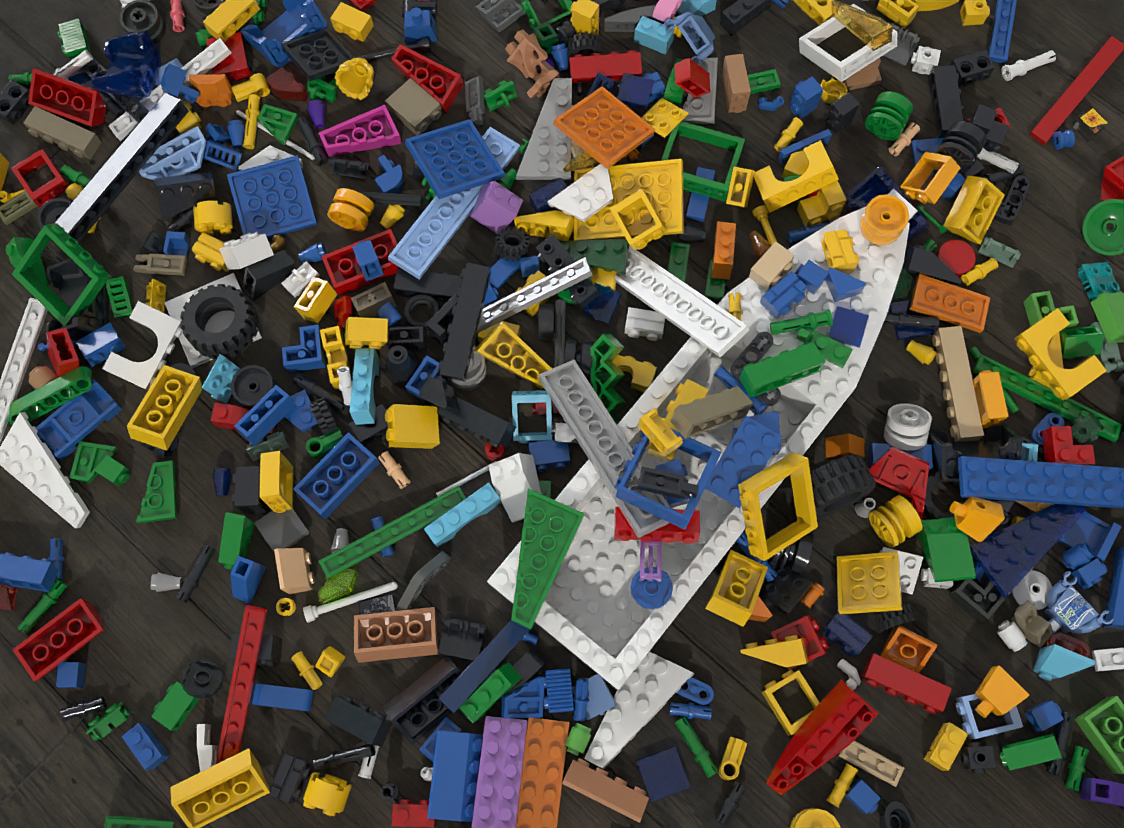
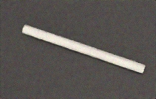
M487 465L436 493L439 497L453 488L461 486L489 470V466Z

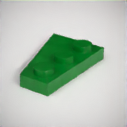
M171 460L153 463L147 482L148 487L145 498L142 499L141 512L136 520L138 524L177 518L175 462Z

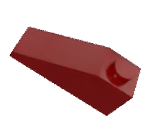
M214 403L211 422L219 428L237 430L234 425L251 409ZM274 427L267 434H273Z

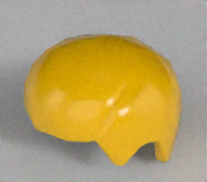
M831 78L828 82L823 80L820 85L824 89L821 99L827 104L834 103L848 92L846 85L841 81L834 80V78Z

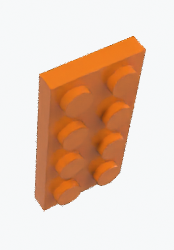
M919 274L916 277L909 309L931 317H938L940 320L981 333L984 330L990 297Z

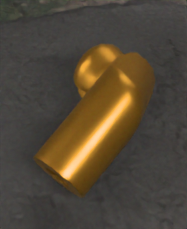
M280 234L273 236L274 243L270 245L273 254L277 253L285 244V238Z

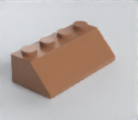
M435 607L354 615V654L358 663L436 655L438 652L439 640Z
M578 758V761H572L562 784L640 823L649 800L645 796L646 791L636 786L633 790L626 786L628 782L618 777L613 780L607 777L608 772L598 767L595 771L589 768L590 763Z

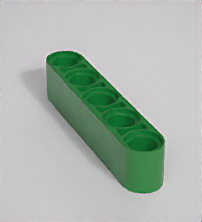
M78 367L12 402L9 405L8 422L13 425L19 413L22 412L27 414L29 417L27 420L30 422L87 392L92 387V371L88 367Z

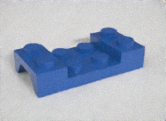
M93 379L90 390L64 403L36 427L37 435L54 451V455L63 461L77 449L76 444L104 420L110 421L122 408Z

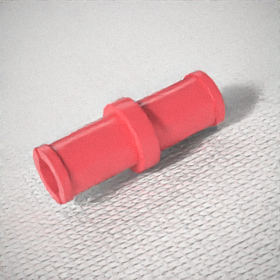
M170 0L172 9L170 16L173 20V30L175 32H182L185 29L183 22L185 14L182 10V0Z

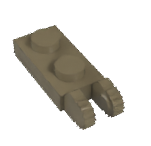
M164 254L136 255L135 259L138 262H145L147 265H135L133 269L135 272L185 276L186 256Z

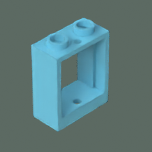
M513 391L512 415L513 425L516 426L513 433V441L529 443V440H537V442L552 440V399L547 391ZM546 402L547 432L519 433L518 403Z

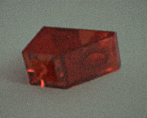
M283 67L266 78L269 88L280 100H307L306 89L303 84L297 83L294 75L290 71L287 72Z

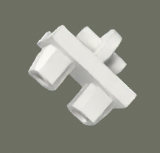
M305 262L297 270L294 269L292 274L281 284L296 297L303 292L313 277L317 278L320 275Z

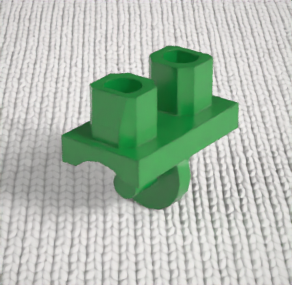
M325 76L310 82L308 80L307 89L311 92V99L317 100L320 97L333 103L336 101V93L339 90V86L336 85L335 80L327 83Z
M503 80L495 90L488 88L484 91V98L490 112L502 105L505 108L510 107L509 101L518 97L512 81L506 82Z

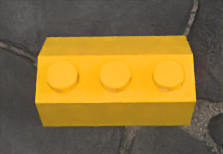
M967 176L943 226L952 233L981 245L1004 198V194L986 178Z

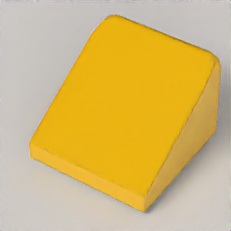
M329 646L322 652L315 667L331 678L344 661L345 656Z

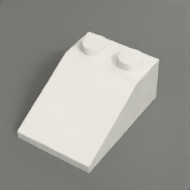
M518 453L488 465L492 484L513 523L523 520L525 517L528 488L541 494L533 455Z

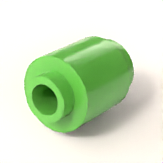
M576 723L575 727H572L565 746L568 747L567 751L576 756L579 755V752L584 754L591 737V729Z

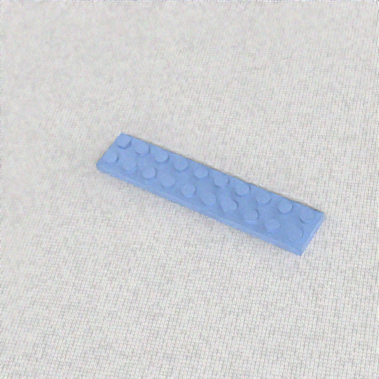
M492 127L482 136L495 159L504 170L518 152L520 145ZM483 185L439 199L436 195L390 253L388 260L420 280L472 212Z

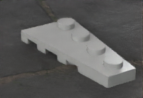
M705 58L701 61L700 66L710 73L711 92L698 98H694L688 93L683 110L689 114L682 121L689 124H715L718 58Z

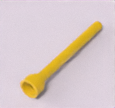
M765 205L759 206L752 212L755 219L761 222L770 246H772L776 238L767 219L769 212Z

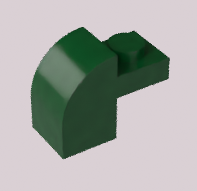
M550 23L534 27L533 33L536 35L540 47L547 55H552L551 46L561 44L557 39L558 35Z

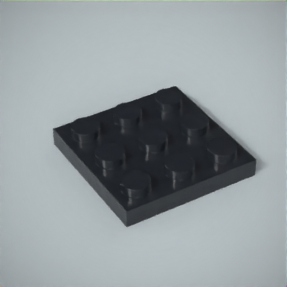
M328 28L281 44L283 52L309 82L337 72L341 64L354 58Z

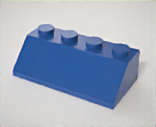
M437 730L427 818L465 822L473 821L483 735Z

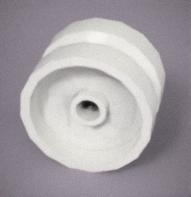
M913 404L892 406L887 415V423L884 430L885 441L893 447L906 451L923 448L927 443L932 417L930 413L924 408Z

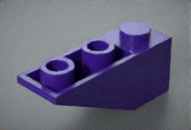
M1082 778L1081 799L1124 807V784L1095 778Z

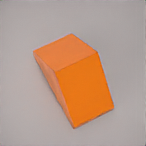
M849 433L825 438V457L841 458L848 455H859L863 459L865 458L863 438Z

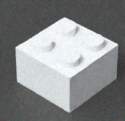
M258 232L240 236L241 239L227 241L224 243V247L219 248L227 269H241L274 255L266 235H258Z

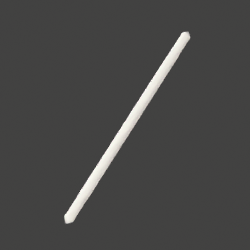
M239 110L236 111V114L243 117L244 119H247V116L243 112ZM257 121V127L271 134ZM287 140V145L310 159H315L312 154Z

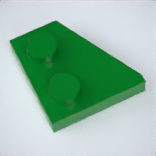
M264 104L257 119L282 145H285L298 120V115Z
M80 441L69 478L91 483L99 474L95 469L104 457L108 455L112 458L118 448Z

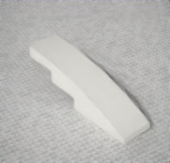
M197 724V751L200 772L214 766L218 754V746L210 745L211 725Z

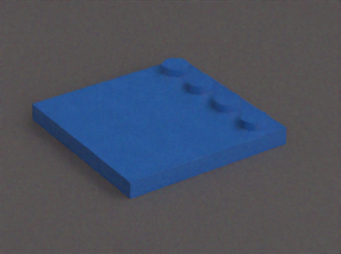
M470 119L405 140V145L439 199L504 178L505 172Z
M298 155L227 174L243 235L258 232V235L265 234L268 239L276 234L282 235L318 225Z

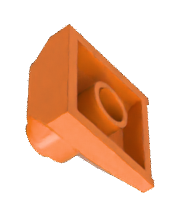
M189 74L193 89L200 92L196 100L200 106L226 107L234 100L232 87L225 74Z

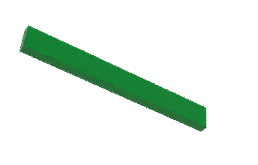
M982 354L978 357L973 372L977 374L985 370L999 372L1002 387L1112 442L1118 440L1122 424L1070 398L1061 400V398L1054 394L1052 389Z
M457 486L318 562L327 579L431 524L465 500L466 497L460 486Z

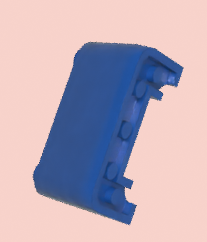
M283 0V5L287 11L261 31L256 25L250 24L240 32L272 65L281 68L291 61L281 49L282 43L327 28V23L313 0Z

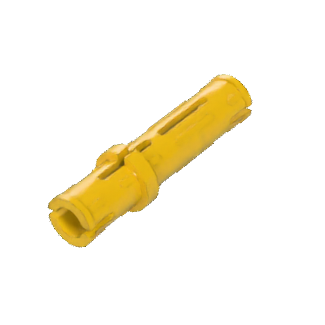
M251 94L249 95L248 109L245 112L247 119L243 147L247 149L255 148L257 118L260 114V97Z

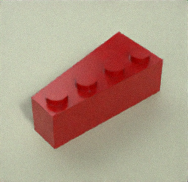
M401 44L391 58L395 68L408 80L410 78L440 103L441 109L445 113L448 112L464 85L460 74Z

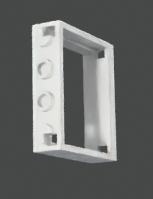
M855 4L799 38L800 53L841 82L897 47V31ZM853 21L878 37L841 62L817 46V44Z

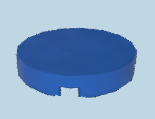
M648 567L644 568V573H648ZM653 567V574H657V567ZM661 569V582H657L655 579L652 581H648V579L640 581L639 570L632 578L630 586L631 596L642 608L649 610L659 609L666 605L672 596L673 585L671 579Z

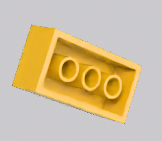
M164 365L127 425L130 438L167 451L202 391L200 377Z

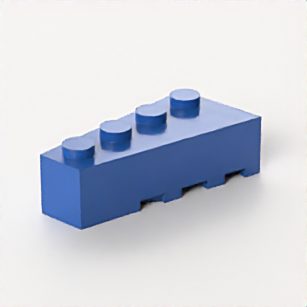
M1124 546L1115 551L1112 583L1109 585L1110 595L1105 611H1110L1106 614L1105 620H1111L1112 618L1114 620L1111 624L1103 623L1102 628L1124 629Z

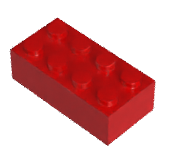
M391 229L361 240H370L384 273V275L366 281L352 248L359 242L322 256L338 296L397 273V268L400 267L388 260V256L397 246Z

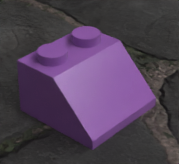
M492 181L482 186L470 217L498 233L502 229H506L517 216L523 200L497 182Z

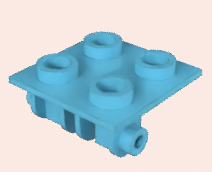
M219 354L202 388L212 394V398L219 399L227 404L232 395V379L240 368Z

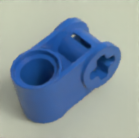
M391 302L386 303L377 311V318L388 319V327L402 319V316Z

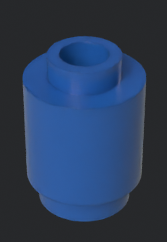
M1086 542L1083 544L1079 543L1063 552L1061 560L1067 568L1075 570L1090 562L1091 558L1095 557V554Z

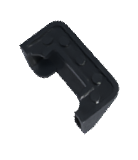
M70 258L47 267V280L53 287L59 289V297L72 308L92 278ZM106 283L87 310L80 312L79 317L72 319V324L64 327L59 321L53 320L46 324V332L67 328L70 338L84 337L108 324V291Z
M1005 424L989 426L985 431L984 440L947 443V435L944 431L940 429L929 430L927 442L932 447V455L939 474L947 482H959L958 458L961 456L1021 460L1022 439Z

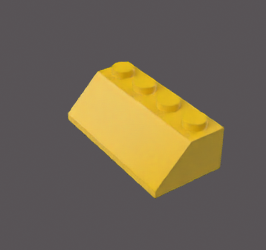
M249 748L170 787L171 804L188 828H201L270 793L261 767Z

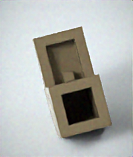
M1029 600L1016 609L1015 616L1011 621L1017 624L1026 636V639L1040 648L1053 635L1051 623L1037 615L1035 604Z

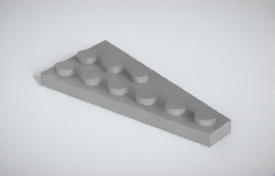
M572 78L553 79L517 172L516 180H571V139L553 123L554 119L572 107Z

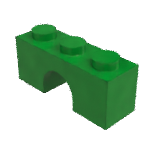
M508 662L497 669L462 704L460 709L472 723L476 722L496 704L500 697L510 691L522 677Z

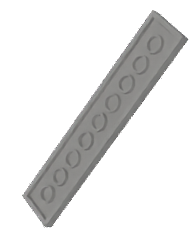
M575 360L539 374V380L637 537L640 538L669 524V522L615 497L617 489L614 487L619 476L624 477L626 472L623 469L628 459L632 461L634 457L632 454L633 449ZM640 462L627 488L670 508L661 494L637 489L641 467H644Z

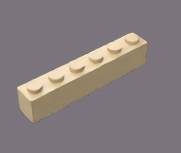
M962 327L938 328L932 337V342L937 350L936 362L940 365L939 377L944 385L943 397L944 400H947V417L951 420L952 425L950 427L951 436L954 437L955 442L979 440L984 436Z

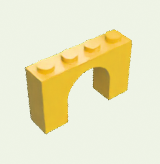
M821 140L804 148L809 160V167L802 176L788 182L778 181L770 166L754 173L755 181L769 212L839 180Z
M1057 308L1014 339L1017 341L1019 349L1027 354L1030 363L1040 371L1043 380L1051 385L1054 394L1061 398V400H1065L1107 370L1095 355L1085 359L1073 369H1062L1051 361L1048 355L1050 339L1070 324Z

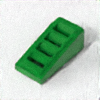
M123 276L107 280L106 287L114 318L130 316L133 312L128 281ZM127 306V309L118 311V308Z

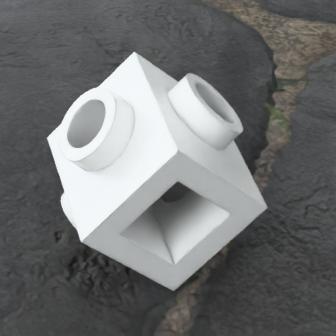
M919 46L917 53H913L911 63L913 64L912 71L929 75L933 66H938L941 50Z

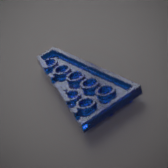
M1053 504L985 538L981 543L977 542L971 545V553L1006 599L1010 592L1018 586L1022 579L1084 514L1085 509L1081 505Z

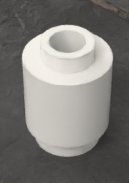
M1006 620L998 625L999 630L997 633L1009 649L1016 652L1027 645L1026 636L1014 621L1009 622Z

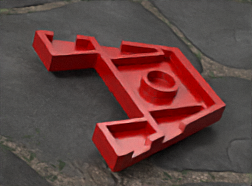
M892 446L869 470L876 482L912 498L910 504L914 507L920 519L923 520L930 463Z

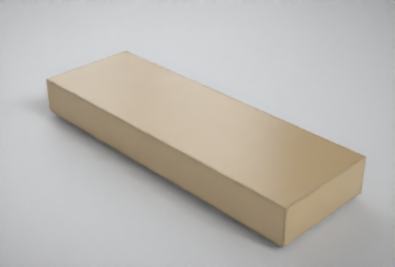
M853 741L838 754L842 759L894 787L897 786L904 767L856 741Z

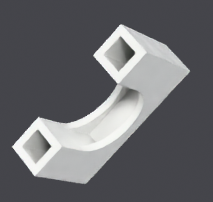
M138 301L129 318L155 332L158 339L156 353L147 361L132 362L111 352L103 369L149 390L156 379L158 371L166 365L165 358L167 354L172 353L175 344H173L176 337L179 338L183 330L180 326L181 321Z

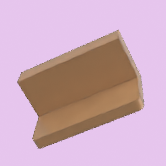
M878 58L844 80L843 82L847 90L881 84L882 78L878 69L881 59Z

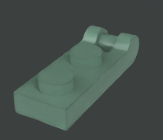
M1093 322L1091 324V326H1096L1099 330L1102 331L1099 322ZM1103 336L1101 354L1097 355V357L1107 370L1104 373H1109L1112 370L1122 372L1124 370V363L1120 357L1118 344L1107 343L1105 336Z

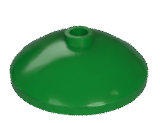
M1104 200L1093 206L1086 214L1082 225V233L1087 245L1095 252L1103 255L1124 253V200ZM1108 223L1112 224V228L1110 230L1106 229V225Z

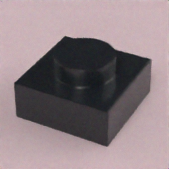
M151 231L142 248L152 254H162L165 238Z

